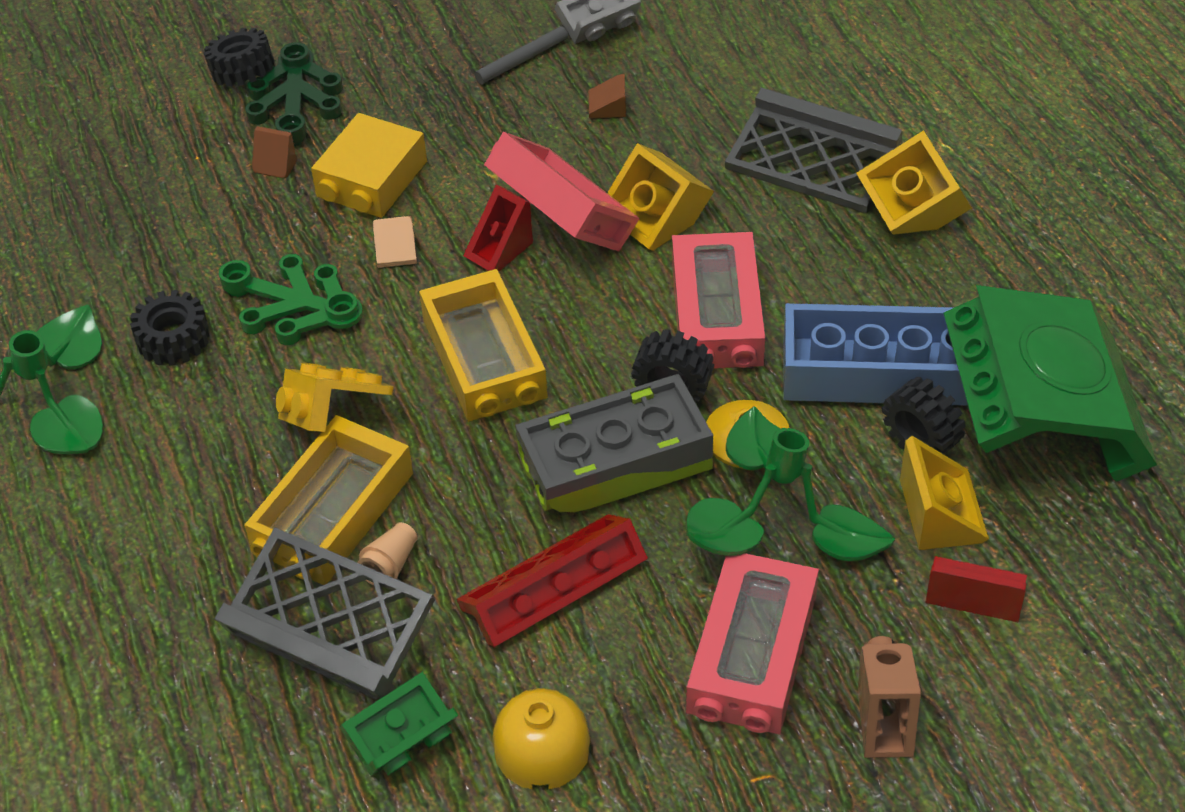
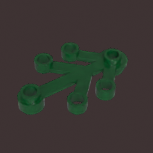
M293 42L282 47L278 57L279 64L273 67L271 71H267V75L256 77L254 82L248 81L249 96L255 101L248 103L245 111L249 123L255 125L263 124L269 119L268 110L286 99L285 114L276 119L275 127L276 130L292 133L294 146H298L307 135L305 119L301 115L302 97L319 107L322 118L333 120L342 114L340 99L335 95L342 92L343 85L341 76L338 73L329 72L314 63L313 53L305 44ZM303 74L320 82L321 91L305 82ZM287 75V81L272 91L270 90V85Z

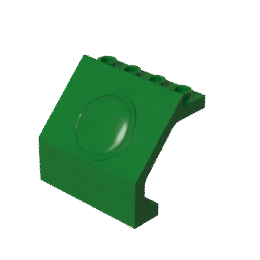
M976 285L979 297L943 312L978 444L985 453L1036 432L1053 431L1098 437L1109 473L1115 482L1158 465L1113 334L1091 300Z

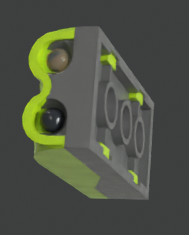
M679 374L515 425L518 451L523 468L528 478L532 479L537 497L544 511L551 509L559 512L587 510L713 469V433Z

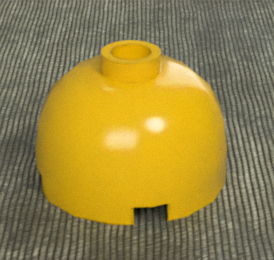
M544 688L526 690L509 700L497 715L492 736L496 764L507 779L520 787L532 789V784L539 786L548 784L549 789L559 788L575 779L587 764L590 734L585 715L574 700L560 692Z

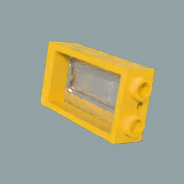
M497 269L419 291L423 320L468 422L548 398L545 367Z
M335 415L326 426V431L319 434L244 524L251 552L256 557L259 556L275 527L348 558L413 475L409 446ZM283 543L273 559L274 563L285 568L299 563L295 549ZM304 553L306 560L313 557ZM329 563L309 570L312 580L322 585L327 584L336 573L334 565ZM302 573L295 575L296 577L304 580Z

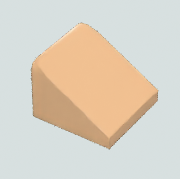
M404 216L374 220L373 232L377 267L417 264L412 218Z

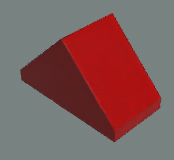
M495 185L463 256L488 271L497 269L498 272L501 271L533 243L530 202L500 185Z

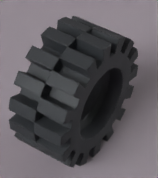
M240 28V31L237 33L234 30L228 31L229 35L224 36L221 34L217 36L218 40H211L209 46L204 48V56L212 79L221 86L225 83L226 86L231 87L234 83H238V86L245 85L244 81L247 80L254 82L257 76L264 77L267 75L266 71H271L273 69L272 65H275L267 36L264 34V31H257V28H251L249 31L246 28Z
M171 290V296H166L164 291L157 292L159 298L155 300L151 295L146 297V306L138 303L135 307L136 313H132L130 317L132 333L140 355L143 354L144 359L149 362L154 358L156 365L162 366L164 360H168L169 366L176 365V359L182 358L183 363L190 361V353L196 357L201 354L200 346L206 348L208 344L207 337H210V330L200 300L197 297L192 299L191 293L184 292L180 297L179 290ZM182 324L171 331H159L168 325Z
M663 330L660 336L655 331L650 334L649 338L646 336L643 339L632 367L631 377L636 379L634 385L638 387L679 374L694 402L698 403L706 392L714 369V364H712L713 356L712 354H707L708 348L705 344L696 346L697 338L691 336L689 340L684 339V332L677 331L676 335L672 336L670 330Z
M922 377L911 379L885 399L882 414L886 415L883 421L885 426L892 427L889 434L892 438L898 437L900 442L897 445L902 450L905 447V440L914 436L940 453L945 454L964 437L965 431L962 429L966 427L965 420L959 419L962 415L960 407L954 408L952 406V403L955 402L954 398L951 395L946 398L943 395L945 389L940 385L933 388V381L928 378L924 381Z

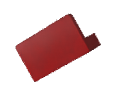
M935 556L931 567L925 603L1019 622L1027 586V575Z

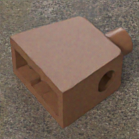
M887 636L874 637L861 647L858 700L864 758L914 757L921 692L912 648L906 643H895ZM881 699H888L894 703L896 710L892 715H883Z

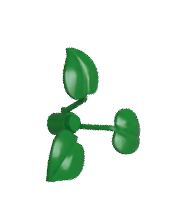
M87 304L58 316L42 326L37 332L32 330L17 332L9 340L11 357L3 358L4 367L0 375V397L12 369L23 379H38L49 408L43 409L33 416L30 423V433L36 445L54 454L87 453L89 450L95 449L102 439V418L94 403L83 396L70 395L57 404L52 396L45 375L47 366L51 367L56 362L65 369H78L89 365L100 355L102 350L101 334L94 320L92 309Z
M755 406L749 409L734 424L729 432L725 446L728 457L737 466L747 470L765 468V474L749 506L742 512L738 505L729 500L707 498L693 505L686 519V536L704 550L726 556L748 553L755 549L763 538V527L750 517L755 513L771 479L778 483L788 484L802 476L809 519L812 523L816 524L812 532V539L823 552L839 560L858 561L888 549L895 541V538L883 527L865 515L846 506L826 505L821 509L819 515L816 510L811 481L813 466L805 462L810 443L808 437L796 429H780L767 420Z

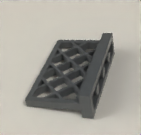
M761 87L755 98L756 107L725 160V169L867 213L873 202L868 192L866 191L863 198L847 194L845 187L861 182L857 174L854 173L839 178L834 168L852 162L857 172L862 170L863 166L859 159L865 157L879 159L902 144L903 130ZM760 123L776 128L777 131L759 137L755 130ZM799 135L811 139L812 142L793 148L789 138ZM782 140L787 150L768 156L764 146ZM835 146L846 150L847 153L829 159L824 148ZM754 149L758 150L762 158L750 163L739 160L742 153ZM817 151L822 161L803 167L799 157ZM792 159L797 169L784 174L777 172L773 165ZM827 171L832 179L831 182L819 185L812 183L809 176Z
M274 527L232 604L228 605L223 602L214 619L230 634L378 701L396 689L392 681L436 599L432 594ZM283 543L294 548L299 563L275 571L273 559L281 544ZM304 553L313 557L306 560ZM325 563L334 565L338 580L314 589L309 570ZM343 570L352 574L345 577ZM302 573L307 592L284 600L279 581ZM364 580L373 582L378 597L354 606L348 587ZM268 585L272 586L276 604L260 610L247 606L256 590ZM383 587L392 591L384 594ZM341 590L347 609L323 618L317 598ZM404 597L418 602L411 617L393 623L388 607L389 603ZM310 602L315 621L298 628L292 626L287 610ZM381 607L386 627L362 636L357 616ZM279 614L281 621L271 616ZM350 619L355 639L337 646L330 643L326 627ZM319 631L320 638L311 633ZM402 632L398 639L397 633ZM390 636L393 651L385 666L383 667L370 661L365 645ZM358 648L360 656L350 651Z

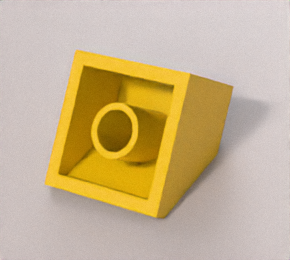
M924 130L856 173L893 235L937 230L972 209Z
M637 143L607 193L640 218L630 235L649 250H655L671 240L672 235H678L695 224L714 190L663 153Z

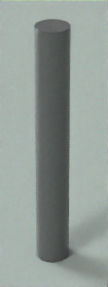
M560 26L475 71L474 74L477 82L482 85L568 38L566 29Z

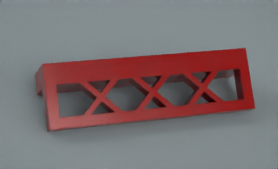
M607 514L456 600L462 612L475 616L487 644L496 647L648 558L631 519Z

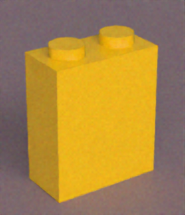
M357 113L311 168L316 197L362 213L383 218L427 162L424 133Z

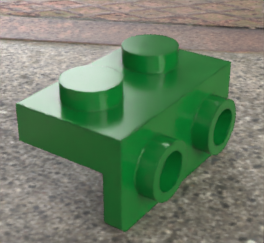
M421 672L342 723L339 728L371 777L382 769L389 776L412 760L409 751L424 742L428 749L451 735L453 731L449 725L459 715L454 707L449 710L446 708L425 674Z

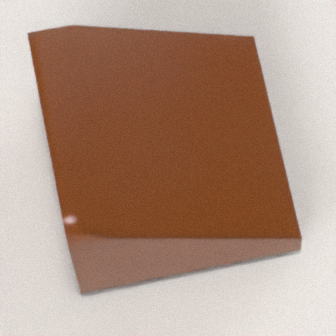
M625 74L617 75L589 89V118L626 117Z
M257 126L254 130L253 172L279 178L288 177L297 162L292 133Z

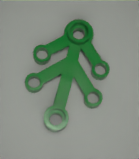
M287 254L279 260L281 276L289 280L292 288L252 277L250 265L242 260L229 261L219 269L222 288L231 296L239 297L249 292L279 301L259 308L249 307L240 313L241 328L247 334L260 333L264 330L267 321L304 310L314 312L297 319L284 318L276 323L275 332L278 342L282 345H293L300 340L302 332L325 325L336 329L349 328L356 325L363 316L361 302L354 294L342 291L337 268L331 264L320 265L314 270L316 286L318 289L326 292L327 298L313 295L304 275L303 260L297 254Z

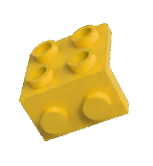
M301 363L300 370L285 368L283 387L279 388L276 395V409L279 412L278 419L309 431L325 432L331 389L393 395L394 386L382 383V375L366 373V370L340 367V370L326 368L327 366Z

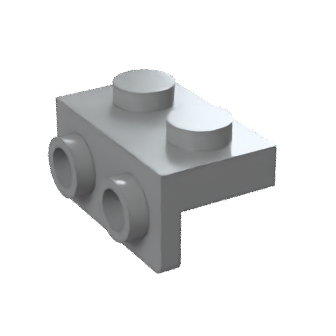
M561 0L556 3L554 10L576 44L586 39L594 41L607 30L616 26L619 29L627 27L636 19V14L642 2L640 0Z

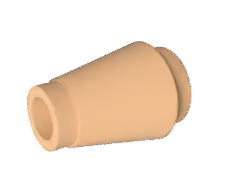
M397 523L393 528L360 551L357 563L397 579L414 544L417 542L418 537L415 530L406 523ZM366 580L368 583L374 585L373 582Z

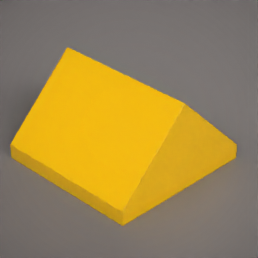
M914 436L905 440L900 483L918 549L926 550L982 544L987 541L989 537L968 469Z

